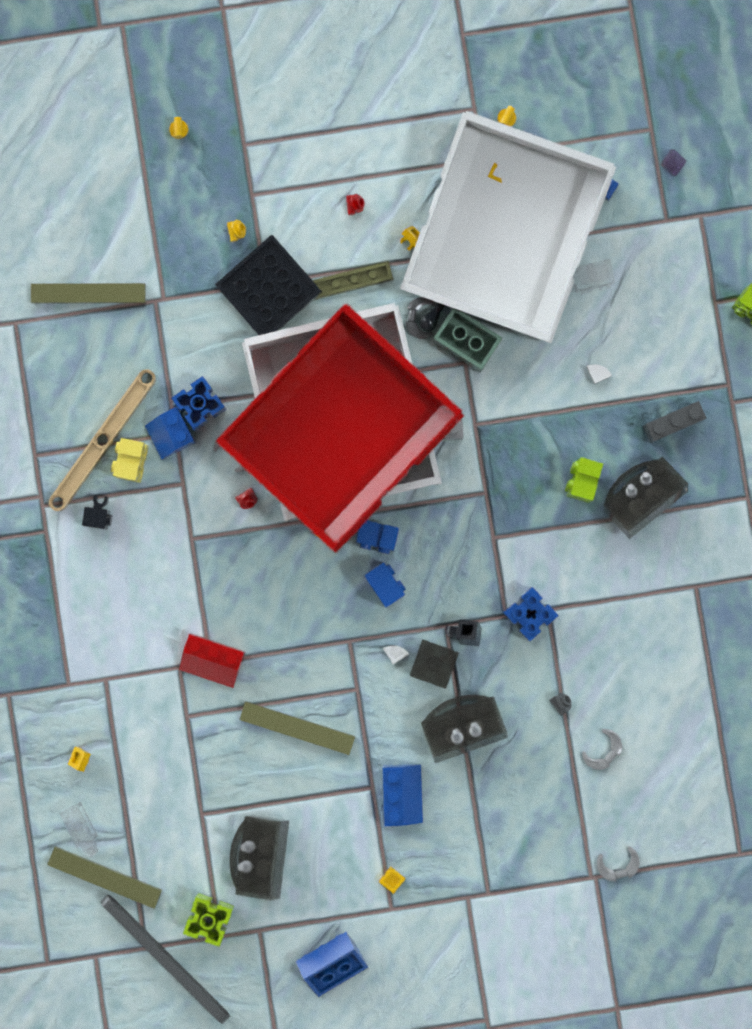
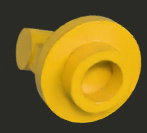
M508 106L506 109L501 110L498 113L497 121L512 127L516 122L515 108Z
M174 117V121L169 127L170 134L176 139H182L188 134V126L181 117Z
M240 220L227 223L231 242H236L238 239L245 237L246 227L244 223Z

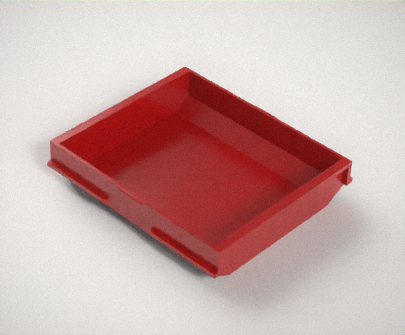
M346 303L298 352L294 360L285 365L272 379V383L248 405L216 439V442L334 553H337L382 505L381 499L401 481L413 465H419L465 415L462 414L463 411Z

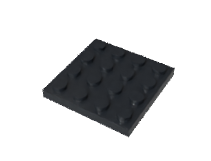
M270 235L215 284L258 335L279 331L322 293L319 287L273 235Z

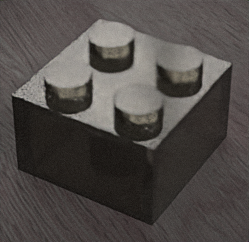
M422 639L409 676L446 689L459 652Z

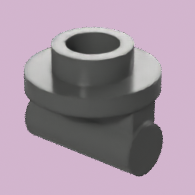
M559 693L549 700L560 716L572 707L570 697L564 693Z

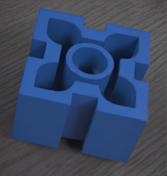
M203 376L190 384L193 389L188 392L183 389L172 397V400L182 413L187 411L188 414L185 418L195 431L208 423L206 418L210 415L216 418L227 410L217 395L213 397L210 395L213 389ZM197 400L201 402L204 401L203 406L201 408H195V405H197L195 402Z
M366 521L358 531L356 543L360 544L359 548L371 550V547L379 548L378 552L389 554L390 551L394 552L399 528Z
M530 587L520 596L522 602L519 605L514 602L503 612L512 624L517 622L520 624L521 627L518 630L529 642L541 632L539 627L542 624L548 626L559 616L549 604L543 606L540 603L543 598L533 587ZM527 610H530V611L534 610V611H535V614H534L535 617H534V618H527V617H526V615H527L526 611H527Z

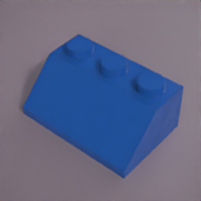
M421 764L383 765L384 826H406L423 823Z
M347 932L336 936L331 941L319 946L316 950L296 961L304 981L318 997L368 968L363 956Z

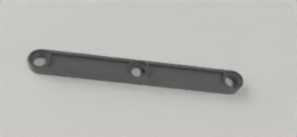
M107 894L101 900L102 906L218 1022L223 1024L230 1017L227 1010L111 895Z

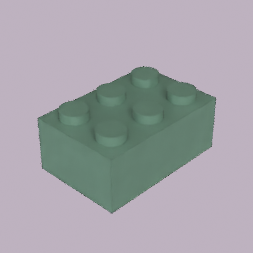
M455 308L452 309L433 338L435 344L480 373L502 341L501 336Z

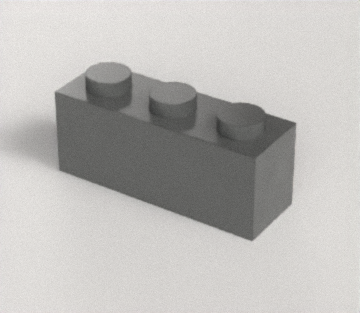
M697 401L643 425L649 442L653 443L707 418L700 402Z

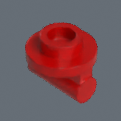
M359 194L346 196L348 215H355L363 211L365 202Z
M252 488L235 497L242 509L254 507L258 500Z

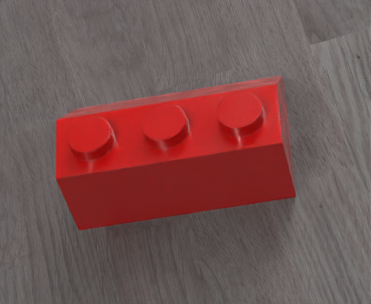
M190 633L183 650L179 670L234 688L246 652Z

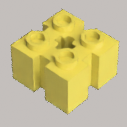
M121 438L115 447V453H118L117 461L112 462L111 472H113V476L141 483L149 446L144 442Z

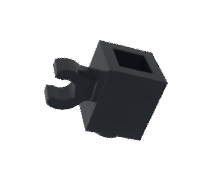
M94 495L93 508L84 507L82 526L108 530V526L112 524V515H110L109 510L102 508L108 504L109 498L105 496L104 502L99 503L98 495Z
M459 620L458 627L446 626L445 634H448V637L456 638L461 645L479 646L482 627L478 621Z

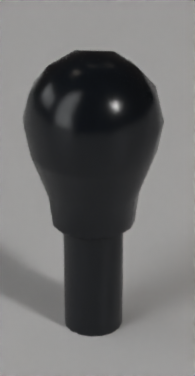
M437 303L434 309H431L430 312L421 318L420 326L423 330L432 331L436 327L440 312L445 306L444 304Z

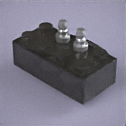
M663 456L657 460L640 463L628 469L613 483L603 504L604 512L630 539L688 492V483ZM643 469H646L644 472H642V473H640V474L634 476L633 478H631V479L621 488V490H620L618 493H616L615 495L613 494V493L615 492V490L617 489V487H618L626 478H628L629 476H631L632 474H634V473H636V472H638V471H641V470H643Z
M257 815L245 816L244 821L235 833L230 849V872L236 888L235 895L270 901L280 899L289 820ZM241 836H242V842H241V846H240V850H239V857H238V864H239V865H238V868H237V850H238V845H239V842H240V839H241Z

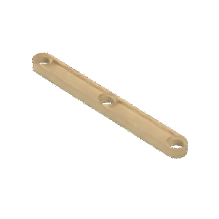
M145 369L138 374L49 499V506L52 510L63 511L68 506L154 386L156 376L151 370ZM146 373L152 375V381L148 384L142 381V376ZM101 435H105L108 438V442L104 446L98 444V437ZM57 497L63 499V505L60 508H55L53 505V501Z

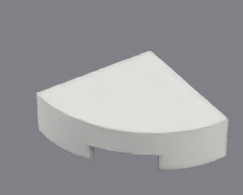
M594 364L586 367L594 384L612 376L610 371L601 365Z
M391 645L383 648L393 665L409 655L400 646Z

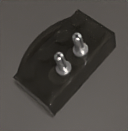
M464 695L452 698L438 705L420 722L435 764L508 738L507 730L494 696ZM465 701H477L473 704H466L454 707L446 711L442 715L435 716L441 710L453 704Z

